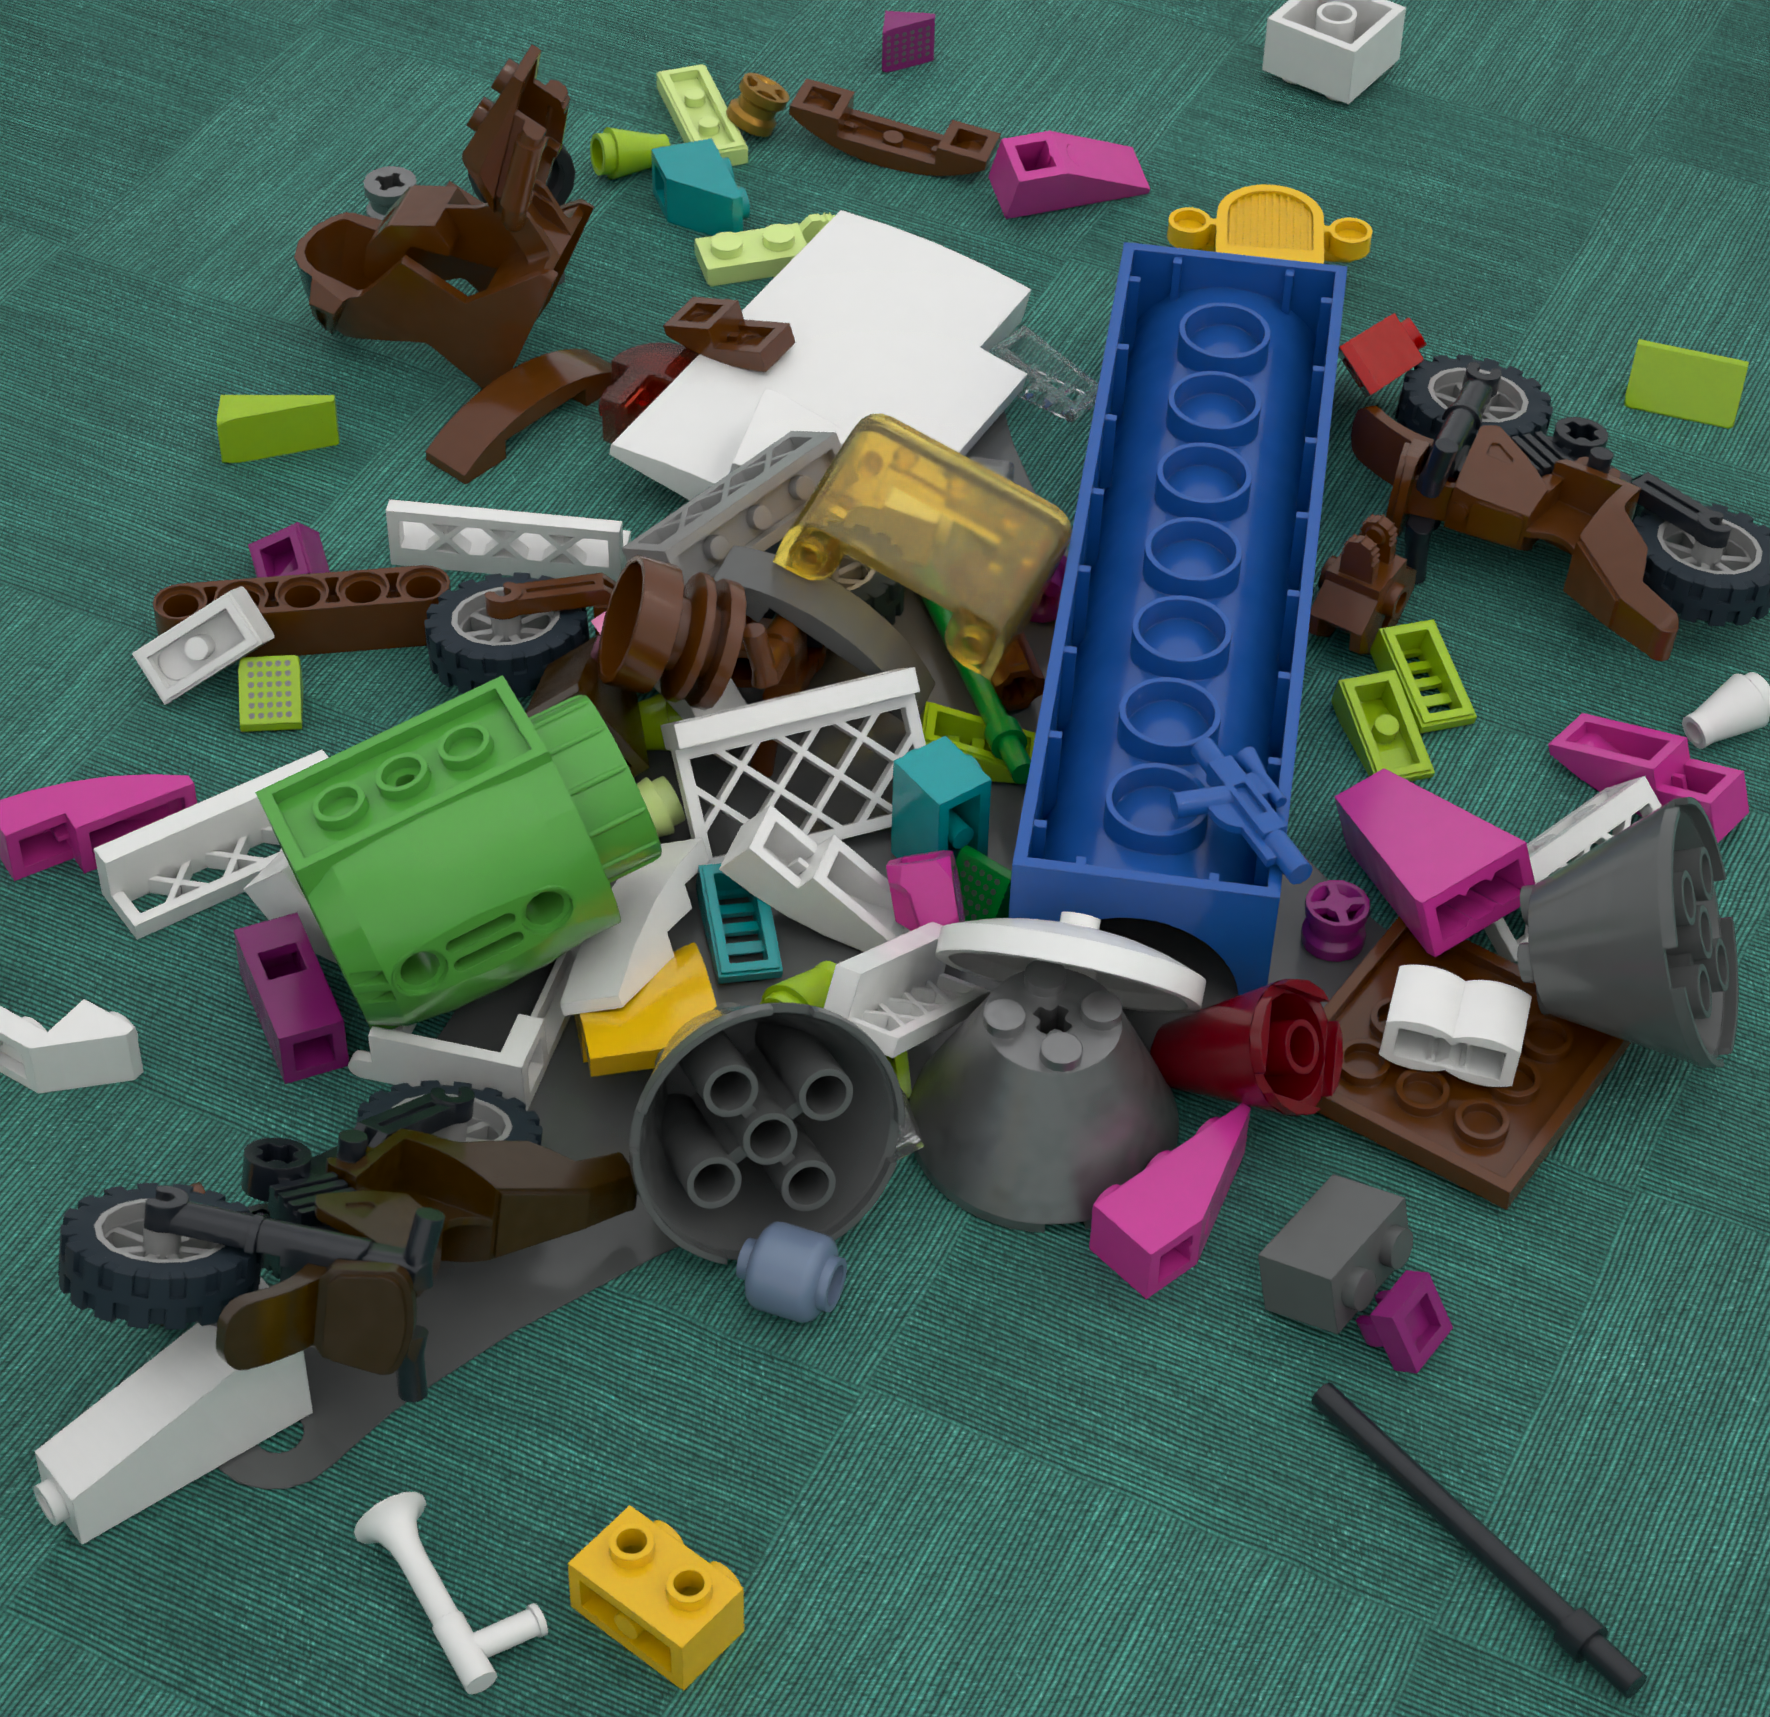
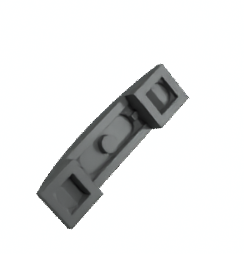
M735 545L731 548L713 579L715 582L723 578L740 583L744 587L747 616L759 623L770 608L868 676L899 668L915 667L920 692L915 693V698L920 715L936 683L916 651L883 616L851 591L813 569L769 552ZM900 709L888 711L903 721Z

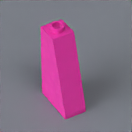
M1385 768L1334 796L1348 851L1425 951L1434 957L1439 956L1520 907V890L1522 886L1535 885L1527 843Z

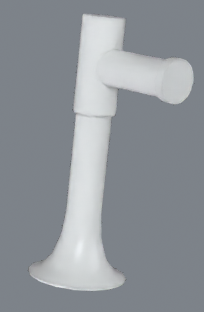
M403 1492L390 1496L373 1506L357 1522L354 1530L356 1540L364 1544L380 1543L393 1555L433 1625L432 1630L465 1691L468 1694L482 1692L497 1679V1674L488 1658L534 1637L541 1638L548 1634V1627L545 1617L536 1603H532L519 1613L473 1632L463 1613L456 1608L419 1538L417 1519L422 1515L426 1506L424 1496L417 1492Z

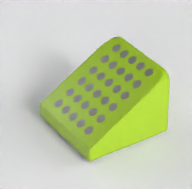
M295 655L241 658L238 664L240 731L302 729L304 686L300 658Z

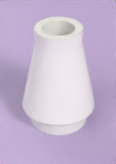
M1749 672L1746 675L1733 674L1694 712L1683 718L1682 726L1687 738L1695 747L1703 749L1714 742L1765 727L1770 717V685L1762 676L1755 672Z

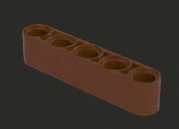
M427 565L180 583L160 590L154 597L153 609L157 634L160 636L222 595L242 586L247 590L274 633L272 640L245 657L301 656L427 646L424 623L427 619L426 612L431 604L438 605V597L448 589L451 590V584L446 572L440 568Z

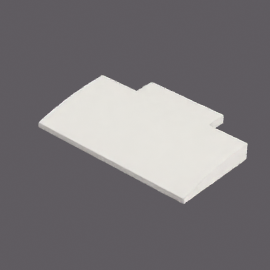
M840 210L742 310L745 320L790 323L796 343L767 372L730 366L699 354L611 444L609 455L686 499L692 500L730 474L733 459L766 387L783 394L941 484L1023 390L1027 373L996 357L993 353L1021 323L1031 289L984 264L937 243L890 225ZM796 528L794 531H792V532L789 533V534L797 533V532H798V528Z

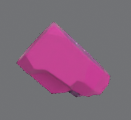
M941 850L907 855L888 861L886 865L895 921L912 931L930 922L943 926L965 922L958 869L953 851Z

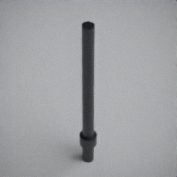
M1326 1383L1316 1391L1311 1401L1312 1405L1555 1632L1554 1642L1576 1663L1588 1662L1626 1699L1634 1696L1643 1687L1647 1676L1606 1638L1608 1629L1586 1608L1582 1607L1575 1610L1332 1383Z

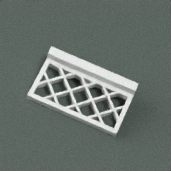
M915 667L885 671L660 725L666 750H671L691 839L703 838L710 860L706 865L722 863L726 854L712 857L707 831L719 811L741 825L750 820L724 804L742 773L770 790L758 813L770 805L774 807L778 798H783L807 813L799 829L818 845L832 835H836L842 840L892 827V804L882 799L881 796L893 777V761L904 756L909 749L911 751L926 745L915 693L920 692ZM900 709L906 734L895 753H892L867 737L880 713ZM865 717L858 730L846 723V721ZM833 725L853 738L835 768L807 751L821 727ZM806 731L799 744L785 737ZM772 739L793 752L776 783L748 766L760 743ZM861 745L889 761L872 791L844 774ZM746 746L739 759L726 752V750ZM714 754L734 767L716 797L696 786L690 759ZM802 759L830 776L813 806L784 789ZM839 782L867 799L854 822L844 825L839 824L822 813L823 808ZM699 798L711 805L704 817ZM875 806L888 813L869 818ZM816 820L829 827L828 829L809 833Z

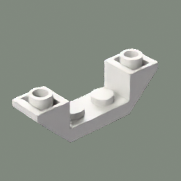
M83 999L47 1032L33 1018L27 1016L21 1018L0 1006V1072L38 1094L133 1081L144 1072L136 1027L118 1012H107Z

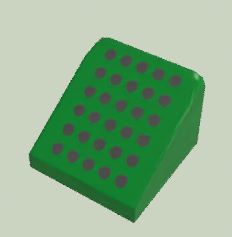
M965 845L960 850L956 859L965 921L1008 918L1012 871L976 849Z

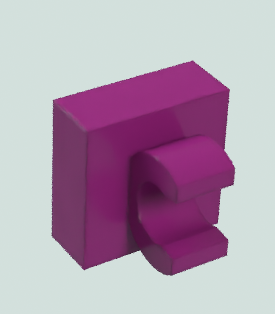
M1406 1270L1390 1290L1380 1291L1376 1294L1374 1298L1378 1305L1370 1316L1359 1315L1356 1323L1368 1345L1373 1347L1384 1346L1394 1371L1418 1373L1453 1329V1326L1429 1272Z

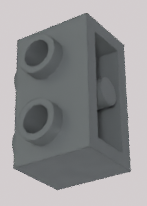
M1332 1174L1258 1254L1265 1309L1338 1335L1358 1311H1363L1368 1307L1378 1288L1395 1269L1398 1270L1405 1265L1411 1254L1413 1234L1408 1228L1405 1197Z

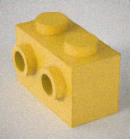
M630 1505L568 1562L571 1607L683 1691L744 1632V1588L733 1572L717 1561L707 1562L685 1546L679 1534L667 1523L661 1520L652 1522Z

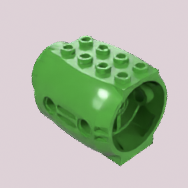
M503 675L255 792L370 1030L372 1026L390 1030L399 1026H410L460 1008L548 965L588 938L621 923L620 912L610 883L654 862L662 854L655 826L640 790L611 732L591 700L586 695H577L528 717Z

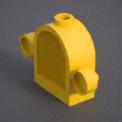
M1262 184L1243 187L1229 193L1221 200L1215 219L1210 218L1205 211L1197 208L1184 207L1174 210L1168 218L1167 239L1171 245L1177 248L1324 264V261L1351 263L1369 254L1372 228L1367 222L1351 217L1337 219L1330 226L1324 225L1322 209L1308 195L1285 186Z

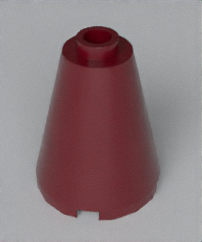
M1282 979L1164 1023L1155 1035L1150 1055L1170 1088L1237 1104L1244 1103L1250 1107L1288 1116L1313 1115L1320 1110V1108L1315 1106L1321 1098L1333 1096L1338 1087L1343 1065V1037L1339 1021H1328L1320 1002H1330V1000L1321 988L1305 979Z

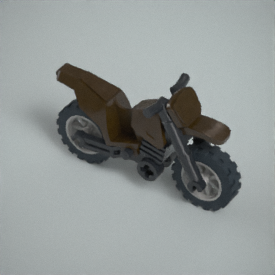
M439 1080L421 1081L420 1086L413 1087L408 1083L391 1086V1092L386 1093L380 1090L370 1095L369 1103L362 1102L359 1106L355 1128L340 1132L338 1135V1145L319 1155L312 1157V1153L306 1145L286 1138H263L249 1143L244 1149L241 1187L250 1197L268 1203L246 1207L238 1201L231 1204L226 1202V1195L208 1190L202 1194L193 1192L194 1186L183 1184L158 1186V1183L137 1184V1189L126 1190L123 1186L105 1189L104 1196L96 1197L91 1194L78 1201V1210L70 1208L63 1217V1225H61L59 1286L63 1294L71 1293L70 1302L81 1310L90 1307L94 1310L95 1317L108 1322H113L118 1318L127 1320V1326L142 1329H148L149 1324H164L165 1330L186 1329V1323L198 1322L201 1326H217L216 1351L221 1359L237 1370H249L294 1355L311 1346L315 1347L322 1357L340 1364L379 1375H389L396 1372L399 1398L406 1402H419L428 1395L424 1359L428 1330L423 1326L416 1325V1299L420 1297L424 1290L430 1289L433 1286V1278L439 1271L441 1261H487L586 1229L622 1213L633 1211L636 1208L638 1193L632 1178L630 1163L620 1152L574 1161L541 1146L543 1129L542 1126H539L540 1119L534 1111L526 1112V1104L515 1097L506 1099L502 1097L503 1092L489 1087H485L483 1090L473 1089L471 1083L454 1081L453 1086L440 1085ZM261 1268H265L268 1271L272 1270V1275L280 1279V1283L258 1290Z

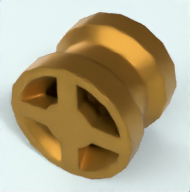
M747 73L739 85L741 91L739 98L732 99L726 110L727 117L733 124L747 133L760 137L770 136L776 125L774 117L777 112L784 110L789 100V95L774 80L757 73Z

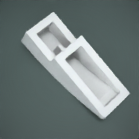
M772 805L740 827L719 868L720 871L752 895L787 917L826 937L863 952L910 932L909 929L895 921L887 878L836 835H832L818 845Z

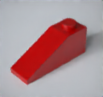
M1393 313L1341 345L1338 356L1365 398L1421 363L1424 358L1419 350L1427 344L1410 317L1400 322L1396 314Z

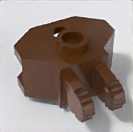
M1371 514L1370 517H1367L1362 523L1359 535L1354 534L1346 541L1345 546L1342 548L1343 551L1338 557L1333 555L1326 561L1318 581L1320 591L1311 607L1309 633L1316 636L1329 637L1335 628L1349 633V650L1358 654L1371 655L1370 649L1378 630L1395 626L1398 623L1415 586L1417 570L1406 566L1407 559L1395 555L1396 537L1398 535L1396 531L1398 528H1395V523L1385 517V514Z

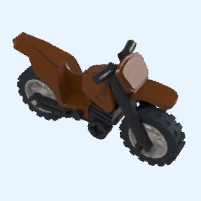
M1447 355L1435 356L1432 362L1423 360L1414 367V370L1410 369L1406 372L1395 414L1397 422L1377 406L1360 408L1355 414L1351 431L1353 452L1357 459L1368 469L1393 485L1386 517L1395 523V528H1398L1396 531L1398 537L1406 525L1404 558L1407 559V567L1417 570L1415 584L1425 582L1429 540L1433 531L1443 521L1445 522L1444 527L1514 549L1532 551L1533 545L1539 539H1543L1572 555L1563 591L1607 628L1656 661H1666L1670 658L1679 629V619L1696 623L1697 619L1705 620L1710 626H1724L1725 622H1733L1738 626L1748 624L1752 617L1759 620L1768 614L1770 608V529L1767 526L1754 524V518L1743 512H1739L1737 515L1728 512V507L1712 503V507L1704 506L1700 501L1692 499L1649 472L1631 477L1611 466L1614 454L1606 448L1608 432L1595 421L1581 417L1563 418L1557 422L1553 436H1546L1553 412V407L1550 406L1551 398L1547 392L1540 391L1542 385L1534 378L1526 379L1523 377V371L1515 367L1504 368L1498 366L1499 361L1484 358V361L1473 360L1471 355H1457V359H1449Z

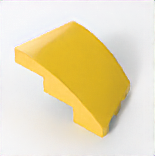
M695 942L674 951V957L622 1008L574 1015L583 1063L588 1062L591 1077L655 1068V1060L658 1053L667 1046L673 1035L691 1019L711 1011L717 1006L704 961Z

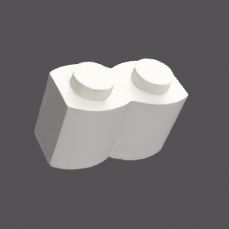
M1416 964L1399 966L1379 1055L1392 1063L1421 1071L1446 1070L1459 1079L1477 1085L1489 1087L1512 1086L1521 1055L1532 996L1514 986L1498 981H1464L1459 976L1434 966Z

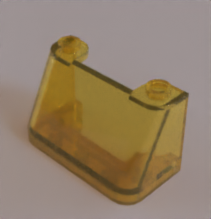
M879 413L870 414L862 418L847 436L784 535L773 562L800 577L809 580H823L834 573L841 564L845 554L953 612L945 633L947 649L952 657L963 666L991 680L1036 612L1070 543L1072 529L1064 511L1055 504L894 417Z

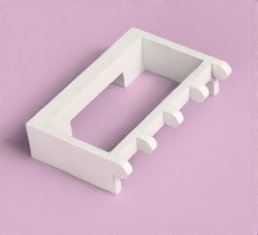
M581 944L557 958L531 1016L518 1014L501 1052L414 1035L412 1032L416 1024L399 1026L393 1030L372 1026L368 1034L370 1052L364 1050L355 1051L348 1064L349 1070L360 1078L393 1085L408 1083L413 1087L420 1086L421 1081L439 1080L440 1085L453 1086L454 1081L471 1083L472 1088L478 1090L489 1087L503 1092V1098L510 1099L515 1097L526 1104L527 1112L571 1016H563L560 1001Z

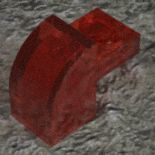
M648 343L629 348L615 356L611 360L612 385L604 390L598 408L599 415L602 417L603 441L612 444L699 354L679 344Z

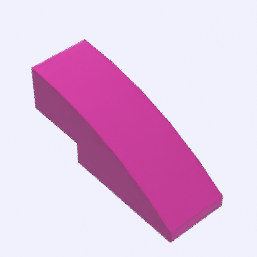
M1582 713L1548 744L1551 756L1599 792L1607 787L1645 776L1661 806L1677 798H1695L1709 818L1717 843L1749 813L1744 771L1690 758L1687 737ZM1637 811L1636 814L1642 817L1640 811Z
M144 774L107 776L61 783L0 800V859L14 881L73 858L85 874L97 869L94 848L197 804L194 782L189 775Z

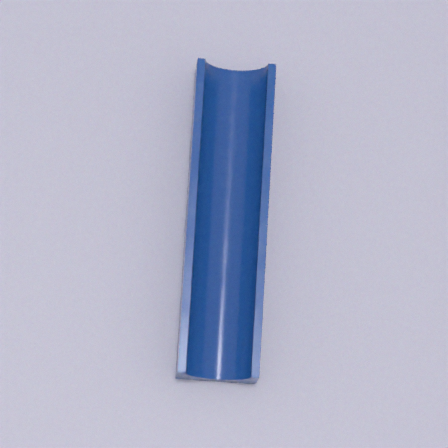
M1124 242L1013 857L1008 918H1029L1059 922L1061 912H1076L1099 919L1137 918L1171 925L1194 935L1219 954L1234 976L1239 996L1268 985L1283 873L1276 864L1266 867L1241 834L1231 833L1220 828L1212 821L1208 814L1175 819L1171 811L1170 795L1173 792L1210 787L1206 782L1207 774L1191 755L1192 747L1200 739H1213L1225 756L1231 755L1233 758L1242 749L1254 747L1266 773L1287 798L1286 804L1280 808H1277L1270 799L1267 801L1288 828L1348 266Z

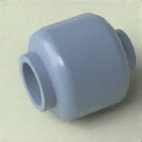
M773 1222L761 1232L758 1239L748 1238L741 1248L736 1266L737 1278L745 1280V1296L751 1307L801 1323H809L822 1311L831 1312L835 1308L842 1293L847 1272V1262L845 1258L839 1257L837 1245L831 1236L786 1222Z

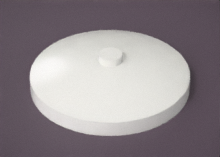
M1061 912L1059 922L1029 918H992L947 924L940 929L935 953L937 959L953 968L998 983L1025 971L1027 965L1034 960L1061 964L1065 969L1082 973L1099 982L1120 999L1122 1009L1176 1014L1201 1010L1206 986L1204 977L1173 958L1134 940L1099 930L1101 923L1099 918L1076 912Z

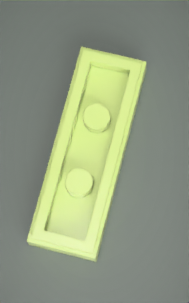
M701 64L656 73L657 89L684 143L712 138L721 157H728L732 166L748 163V147L737 126L727 117V106L705 65Z

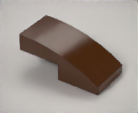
M692 297L663 325L668 337L700 355L730 366L760 372H767L796 343L790 323L745 320L739 301L732 299Z

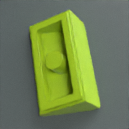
M1639 339L1624 405L1641 411L1727 429L1733 428L1749 362Z

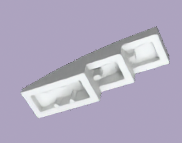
M702 837L661 844L662 854L657 860L617 879L612 887V891L620 912L621 923L582 942L560 1001L563 1016L622 1008L674 957L667 932L692 909L685 884L698 872V865H706L710 861Z

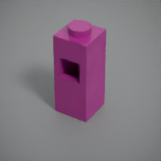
M298 913L235 929L234 937L240 976L284 1083L288 1084L348 1066L349 1058L344 1020Z

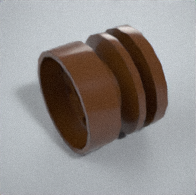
M642 555L630 558L618 577L604 616L598 651L599 678L606 685L641 694L651 691L659 680L661 694L667 701L676 703L685 699L690 707L701 710L714 707L728 685L741 649L747 605L744 587L736 581L725 578L715 582L709 574L703 572L692 575L684 586L682 570L677 565Z

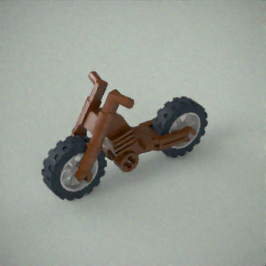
M814 525L798 528L797 533L788 534L765 550V552L795 561L835 581L870 605L892 626L895 624V616H901L903 613L904 564L901 562V553L896 547L890 548L889 540L880 535L876 537L869 536L868 530L854 527L852 531L843 530V525H827L826 529L816 530ZM522 572L514 573L513 577H502L501 573L486 575L485 580L475 582L473 579L458 584V590L453 592L448 589L438 597V605L431 604L426 612L427 619L424 625L431 671L433 674H439V681L445 686H458V692L462 694L503 675L516 698L531 696V691L537 689L548 664L590 640L586 607L593 606L594 619L605 612L616 582L603 572L556 579L544 575L539 579L531 578L530 573ZM770 608L759 623L746 615L741 649L731 679L736 687L766 688L762 695L763 701L806 691L814 674L822 668L826 660L825 652L827 647ZM595 628V634H596V636H597V635L600 636L599 632H598L597 629ZM773 739L761 742L751 758L750 767L767 778L772 776L778 743Z

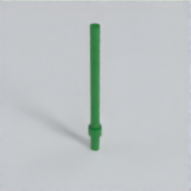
M927 562L925 569L912 565L909 574L986 726L984 736L993 755L1004 761L1015 783L1026 784L1031 759L1025 749L1027 738L1018 720L1008 716L931 564Z

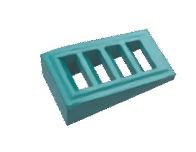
M722 863L698 865L695 887L717 983L781 978L783 967L771 906L752 895L720 871L719 868ZM748 897L749 901L747 903L719 905L718 900ZM751 915L754 920L728 924L722 923V918ZM757 934L759 939L757 941L726 944L725 937ZM762 953L764 959L730 963L729 956Z

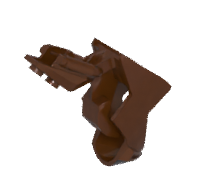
M532 44L519 64L511 58L507 60L491 86L492 89L500 94L494 102L484 96L466 124L475 133L463 151L462 160L487 203L478 200L451 181L445 186L414 185L409 187L391 206L383 220L353 212H344L313 226L298 241L294 258L304 291L309 300L312 315L329 333L333 334L337 331L344 336L356 339L426 343L482 389L514 368L534 323L550 302L595 207L583 199L559 206L546 186L554 159L557 158L562 148L570 97L566 86L561 82L550 80L544 85L537 80L541 55L539 48ZM459 278L467 280L479 292L467 296L446 282V280Z

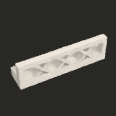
M389 499L386 508L391 565H427L442 570L484 574L501 573V575L513 576L514 573L522 572L530 573L531 578L537 579L542 575L556 579L603 572L617 582L621 571L627 564L621 548L631 542V531L623 530L622 521Z
M319 750L94 848L102 895L138 940L245 892L243 889L280 853H275L266 858L247 855L250 848L262 843L280 845L255 792L329 757L323 750ZM205 868L226 870L223 877L210 883L190 881L194 873ZM149 893L168 896L165 903L143 913H140L131 902Z
M1642 776L1605 788L1527 843L1535 884L1566 866V862L1572 859L1574 861L1590 851L1591 844L1596 843L1600 845L1631 825V817L1637 811H1640L1644 818L1660 808L1661 804L1647 778ZM1503 917L1484 928L1498 955L1511 962H1516L1519 944L1528 942V925H1525L1524 935L1515 940Z
M930 922L836 964L823 1009L839 1014L853 1022L868 1034L884 1055L894 1058L966 1020L991 991L944 973L946 964L935 956L940 929L943 925Z

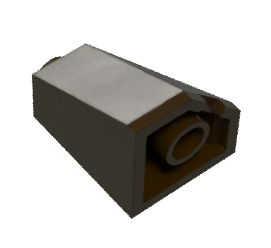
M597 635L547 665L526 710V714L528 717H531L577 695H586L603 718L633 777L650 768L637 693L606 685L599 678L598 651L600 636Z

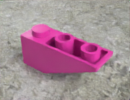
M1055 131L1001 139L988 175L1005 219L1149 194L1150 191L1149 184L1133 147Z
M1242 1103L1221 1118H1210L1198 1129L1192 1138L1172 1151L1165 1150L1160 1152L1148 1163L1143 1171L1122 1185L1115 1184L1108 1187L1093 1204L1089 1249L1145 1299L1151 1297L1198 1263L1245 1153L1251 1110L1248 1105Z

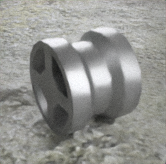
M395 166L381 167L367 174L364 179L365 196L370 200L366 206L367 216L383 220L388 210L409 187L417 185L416 176L405 168Z

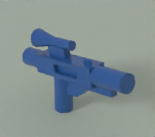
M1203 738L1197 741L1191 749V755L1207 774L1206 782L1210 787L1171 793L1170 805L1174 818L1179 819L1208 814L1212 821L1220 828L1231 833L1241 834L1264 865L1269 867L1276 864L1291 884H1300L1307 880L1312 873V866L1286 834V824L1267 801L1270 799L1277 808H1280L1286 804L1287 798L1266 773L1257 750L1254 747H1246L1233 758L1231 755L1225 756L1211 738Z

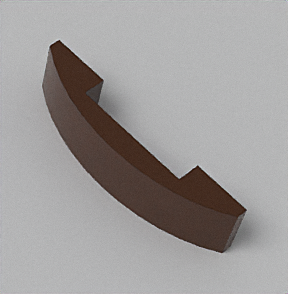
M808 78L804 81L789 108L790 116L829 145L865 162L918 175L956 176L984 171L1001 139V133L955 120L951 121L943 135L853 109L854 91Z
M586 349L558 350L528 360L498 377L470 399L434 438L425 451L426 460L466 485L506 459L505 440L571 398L586 407L626 382V373Z

